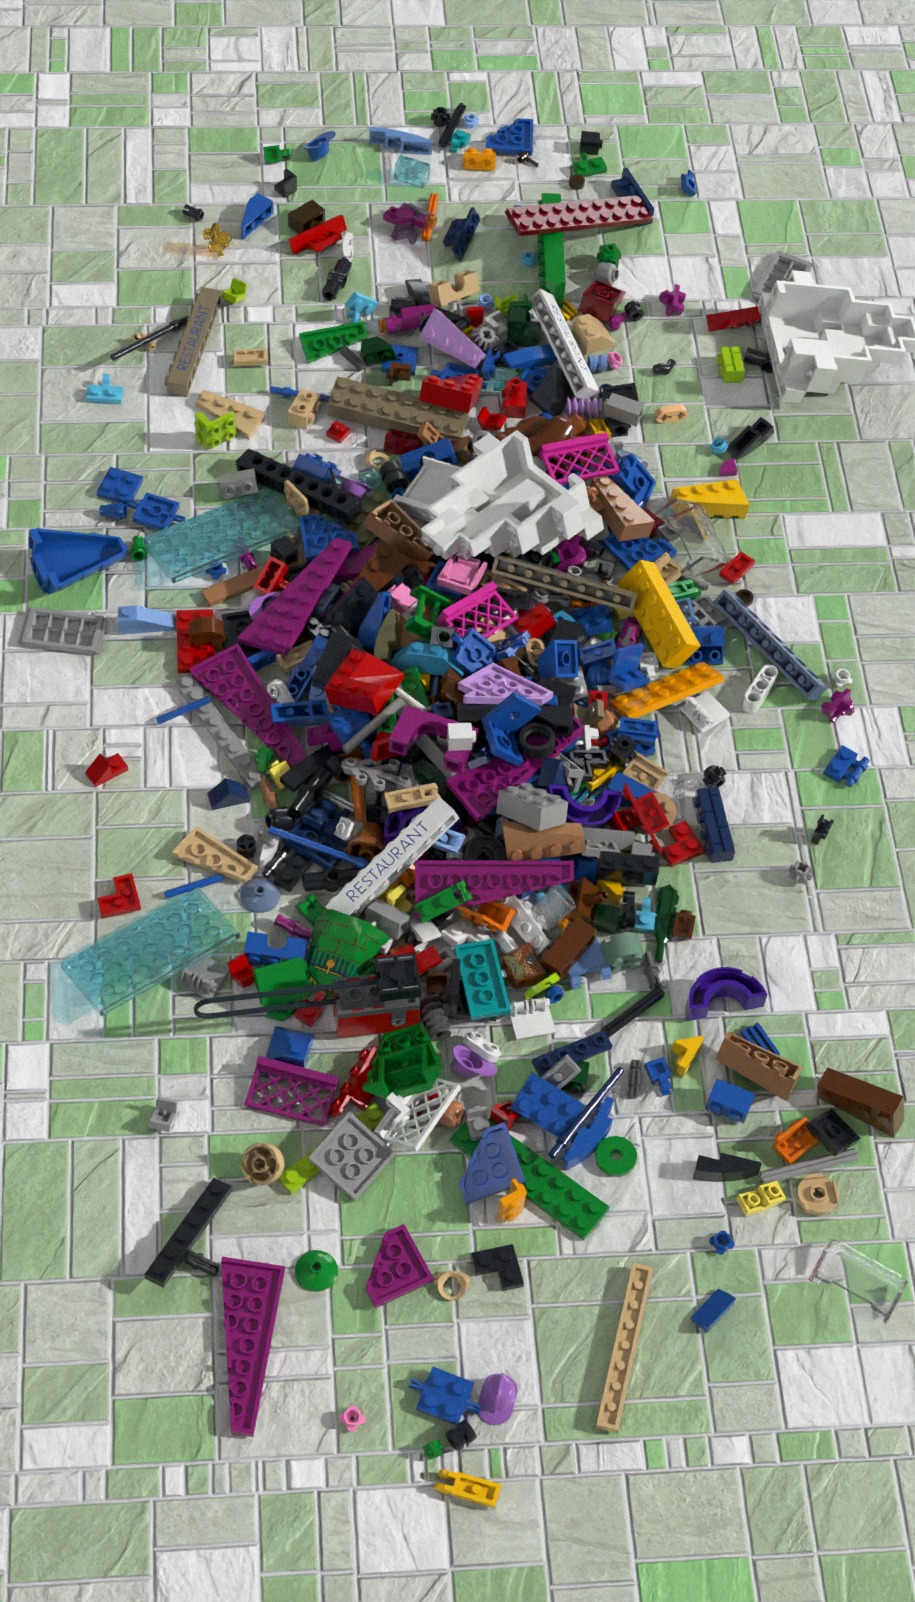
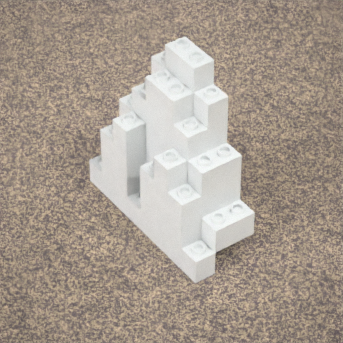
M792 270L788 281L777 280L771 293H762L757 304L781 402L800 403L806 392L835 394L841 383L859 384L865 373H875L881 362L900 363L905 352H915V322L913 317L895 315L891 303L855 300L851 288L815 284L811 272Z
M516 430L502 441H499L489 433L473 444L475 459L450 476L452 491L427 508L430 523L420 530L422 542L425 546H430L436 555H440L446 560L456 554L468 560L482 551L491 554L494 558L503 551L515 558L520 554H525L530 549L544 555L565 539L569 540L576 534L588 541L602 531L604 526L602 516L590 508L585 481L572 473L568 476L570 489L564 488L534 465L528 438Z

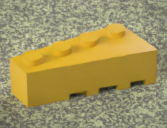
M737 479L673 488L669 499V504L674 513L692 505L693 502L701 504L676 514L681 516L688 513L689 516H697V514H703L706 517L723 515V518L738 516L739 519H745L750 505Z

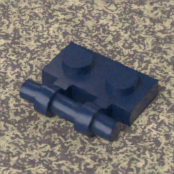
M322 798L319 803H316L304 815L302 822L317 830L324 827L325 831L331 834L336 831L340 818H348L350 812L348 809L338 812L337 805Z

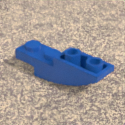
M317 635L302 663H298L286 684L295 702H300L311 689L314 665H318L329 639Z
M606 1096L604 1102H600L595 1110L597 1114L595 1120L591 1118L587 1128L581 1126L579 1132L573 1135L570 1142L572 1143L570 1150L566 1148L561 1158L564 1161L562 1169L568 1170L584 1161L597 1149L599 1143L606 1138L613 1123V1119L609 1118L608 1115L612 1110L614 1099Z

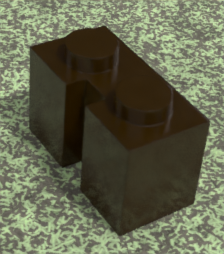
M313 199L288 213V226L297 234L325 222V209Z

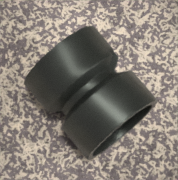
M388 461L380 467V475L389 493L392 494L397 488L406 489L408 487V480L398 461Z

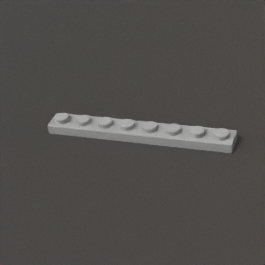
M191 673L174 681L175 687L188 704L207 696ZM212 702L193 710L251 791L259 787L261 780H268L262 771H257L258 765L255 764L252 756Z

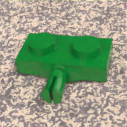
M586 152L580 154L582 161L573 162L572 164L575 175L587 177L607 173V166L603 158L588 159Z

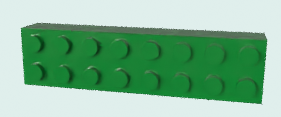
M542 193L541 200H538V205L561 203V194ZM563 232L538 234L537 244H540L538 245V255H540L538 257V266H541L539 267V277H542L539 280V289L552 294L558 307L563 308L566 285Z

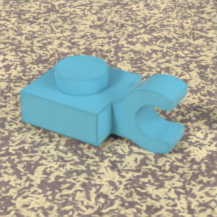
M643 897L641 911L636 910L634 931L652 934L654 932L655 913L650 912L651 898Z

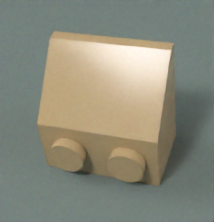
M590 314L573 318L571 333L586 355L616 346L613 338L600 320Z

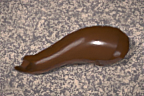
M563 415L552 417L543 425L540 431L527 437L532 456L539 455L541 445L574 439L576 430L570 418Z

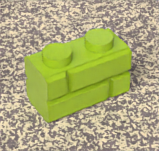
M738 346L730 348L721 347L719 354H716V364H719V376H722L724 383H741L745 370L740 348Z

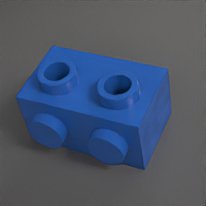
M716 1079L705 1108L709 1109L712 1113L722 1114L734 1122L744 1124L755 1094Z

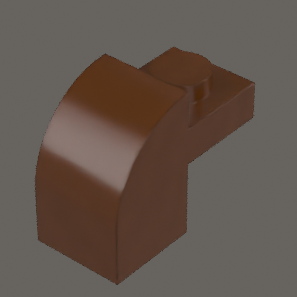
M201 617L188 621L189 636L197 646L211 642L218 652L225 650L226 636L222 621L213 617Z

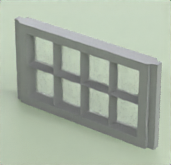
M777 250L754 289L752 297L759 300L762 293H771L777 280L788 281L792 270L810 272L813 263Z
M35 607L27 608L18 645L99 655L108 618Z

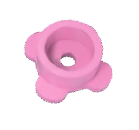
M609 352L608 356H606L608 365L618 369V365L622 362L621 356L617 352Z
M352 1405L344 1413L340 1414L339 1421L347 1426L349 1432H355L360 1424L366 1422V1417L361 1415L356 1406Z

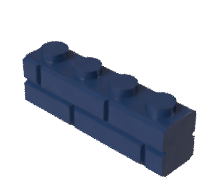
M719 788L697 789L695 797L692 798L693 807L697 808L698 811L696 819L697 823L701 824L702 827L700 835L701 839L705 840L706 843L704 846L705 855L709 856L711 863L732 861L735 849Z

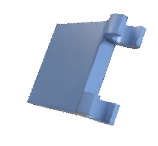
M597 939L568 971L573 990L581 988L579 975L600 969L603 981L611 978L610 967L605 964Z

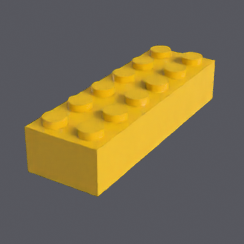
M639 560L617 584L622 589L638 593L633 608L635 617L662 666L678 669L700 647V644L655 563Z

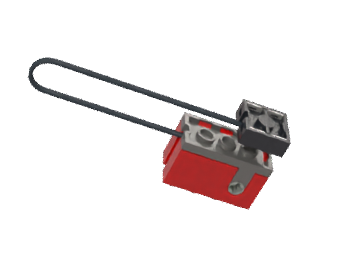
M416 954L375 957V974L332 979V984L203 999L195 1004L194 1013L200 1018L213 1019L332 1005L337 1038L390 1032L419 1023V997H421L422 988ZM332 990V999L216 1013H202L198 1011L201 1006L211 1003Z

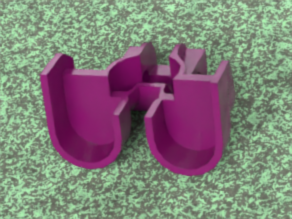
M576 534L569 540L565 539L557 545L556 552L560 561L555 566V570L567 573L570 566H577L580 569L584 567L587 556L584 548L578 545L581 536Z

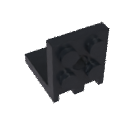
M452 959L448 1018L471 1020L462 982L459 980L461 959ZM497 1016L477 1020L496 1021Z

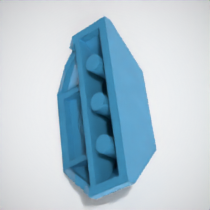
M425 640L410 642L394 654L390 666L397 670H406L416 666L419 673L442 676L450 668L460 678L463 677L465 672L462 667L451 660L457 650L455 646L451 648L430 645V641Z

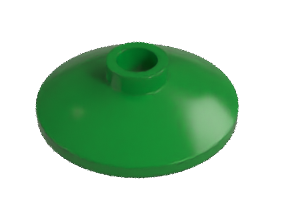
M312 1250L304 1253L296 1262V1280L306 1290L313 1292L324 1291L331 1287L337 1279V1263L327 1252ZM318 1265L320 1269L314 1270L312 1267Z

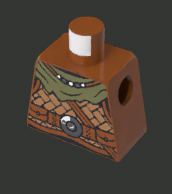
M529 942L503 957L501 970L504 982L509 980L514 989L536 985L546 978V970Z

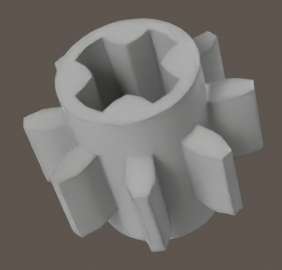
M796 860L795 866L790 865L789 878H792L795 884L805 885L807 880L812 879L813 874L811 872L813 867H810L807 861Z

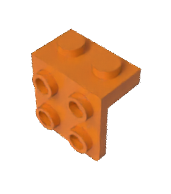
M493 901L480 904L477 912L461 906H457L456 909L462 912L460 916L470 921L473 919L472 923L480 927L487 925V929L496 933L498 930L507 931L515 913L514 909Z

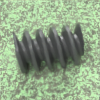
M431 995L420 1001V1017L431 1041H440L451 1035V1031L448 1030L450 1024L446 1023L448 1017L444 1016L446 1011L442 1009L444 1005L440 1002V995Z

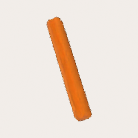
M431 193L429 197L427 211L432 213V221L430 226L426 224L427 229H422V241L430 240L438 202L437 193Z
M351 775L355 820L364 825L367 823L364 785H357L355 778Z

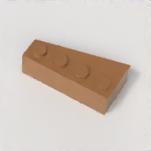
M608 476L593 478L591 485L598 490V497L605 507L604 511L599 513L618 541L649 537L655 521Z
M730 1032L725 1036L715 1058L722 1065L730 1067L785 1101L795 1088L803 1069L802 1066Z

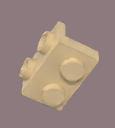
M667 552L654 562L666 584L674 583L685 573L681 566L671 560Z

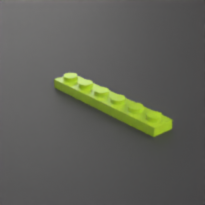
M374 1103L356 1118L373 1132L385 1116V1113ZM315 1149L279 1177L278 1181L291 1195L321 1173L319 1169L307 1160Z

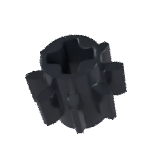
M437 107L431 113V120L434 121V125L443 127L448 124L450 113H447V109L444 107Z
M711 765L704 770L703 776L705 778L702 780L707 787L719 788L725 783L724 776L727 773L722 767L719 768V766Z

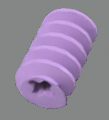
M567 397L566 413L568 417L578 414L582 415L584 419L586 415H588L589 419H592L593 415H595V418L599 419L602 411L601 398L599 402H597L596 398H593L592 403L587 398L584 403L583 398H580L577 402L576 398L573 397L570 402L569 397Z

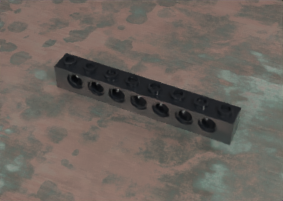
M248 448L235 461L237 471L254 468L259 484L285 496L284 481L289 480L307 498L309 507L349 526L362 513L361 501L357 497L316 480L314 477L303 474L299 470L292 469L286 464L279 463L257 451Z

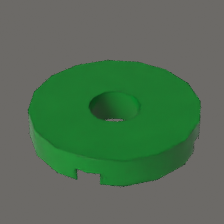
M610 1136L603 1139L597 1146L595 1160L602 1172L609 1176L619 1175L620 1177L633 1170L637 1160V1152L634 1145L626 1138ZM619 1153L622 1158L614 1160L611 1158V1154Z

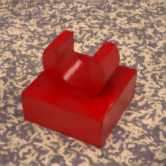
M335 420L326 431L327 437L340 444L350 434V428L346 427L345 424L339 423L338 420Z

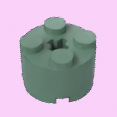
M632 932L615 934L610 936V941L605 942L603 940L600 943L605 964L609 965L611 974H617L624 968L636 970L641 967L640 963L645 959L637 933L635 936L632 935Z

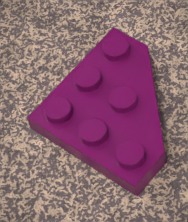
M404 1224L385 1232L370 1278L368 1279L365 1291L375 1309L434 1280Z

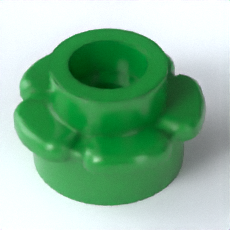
M439 1440L423 1446L424 1457L429 1456L430 1460L441 1456L444 1445H441Z

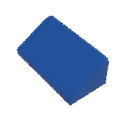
M717 1289L690 1319L707 1333L734 1305L736 1298Z

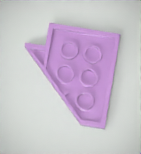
M495 663L489 664L458 682V690L466 694L463 696V703L500 704L513 692L538 705H543L553 697L552 691Z

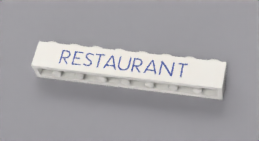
M539 289L529 299L531 300L532 308L575 397L578 399L583 398V401L589 398L591 401L600 393V390L554 296Z
M440 797L431 801L427 809L418 814L408 827L402 829L399 836L394 841L389 842L385 849L379 855H376L366 868L361 869L357 876L347 883L337 896L332 897L325 907L358 918L369 904H372L459 819L456 812Z

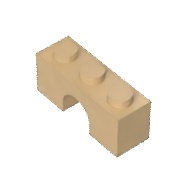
M465 270L455 274L453 288L451 281L439 280L429 284L431 304L445 307L450 302L461 301L463 297L474 296V293L480 291L477 272Z

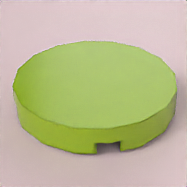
M557 972L524 992L523 996L526 1000H529L559 981V975Z

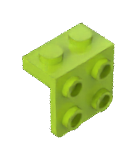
M201 411L195 413L194 437L196 441L201 443L206 450H209L227 440H231L236 435V414L231 411L210 422Z

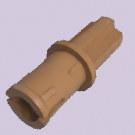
M261 780L259 788L263 795V801L267 804L269 810L280 807L277 793L273 791L269 780Z

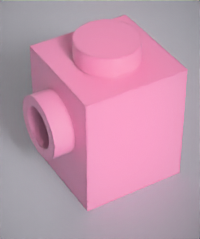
M403 583L399 586L393 585L387 591L391 592L390 607L392 609L395 608L400 614L417 600L409 595L411 590Z

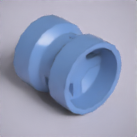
M606 354L599 356L588 355V368L590 372L607 370Z

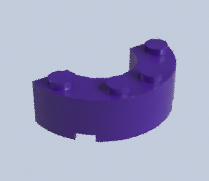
M549 784L544 789L546 793L558 795L561 799L568 801L566 823H581L582 827L599 828L609 820L618 810L622 794L621 791L603 790L595 797L593 806H584L573 800L567 786Z
M428 805L392 812L387 817L384 826L385 845L394 841L399 836L401 830L409 826L413 816L416 817L418 814H421L427 809ZM460 817L449 828L450 830L461 833Z
M719 967L708 970L696 979V982L690 989L686 1003V1019L691 1021L706 1018L710 1002L718 997L733 998L742 1005L744 1010L764 1007L767 998L766 990L754 976L750 977L742 973L743 970L732 967Z

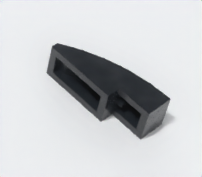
M760 417L752 426L748 425L728 445L727 451L737 459L748 455L774 434V426Z
M720 1153L719 1159L698 1155L693 1179L712 1182L747 1179L758 1175L762 1162Z

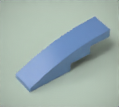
M370 127L369 143L385 144V148L400 149L401 154L432 155V140L404 131Z

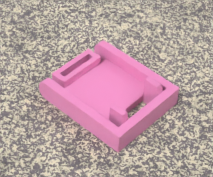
M454 554L448 559L438 576L437 585L470 595L474 592L486 571L488 563L483 562L480 567L481 560L472 557L465 560L461 556L456 561L457 555Z

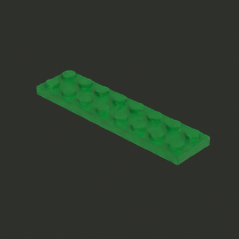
M488 1119L490 1127L497 1125ZM465 1121L452 1135L449 1142L471 1158L480 1140L471 1141ZM510 1135L526 1183L523 1184L527 1192L526 1199L582 1240H585L609 1211L610 1206Z

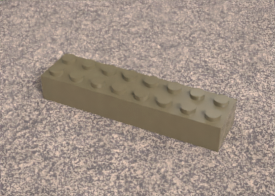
M339 376L336 378L327 403L328 416L389 431L391 428L418 435L421 423L428 421L443 436L459 439L464 437L469 422L468 413L423 402L417 396Z

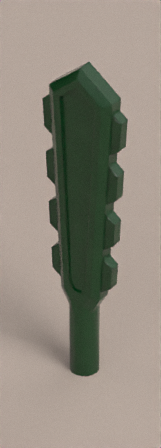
M670 884L660 888L656 897L659 903L655 909V913L658 915L655 917V925L657 927L654 928L653 935L656 937L657 942L655 962L657 963L663 961L664 947L667 940L671 938L672 931L670 928L674 925L672 917L676 914L677 908L675 905L678 904L679 900L678 891Z

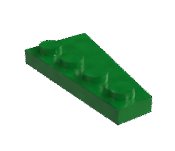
M364 321L299 333V340L307 364L340 351V348L344 345L349 347L361 342L362 339L368 338Z

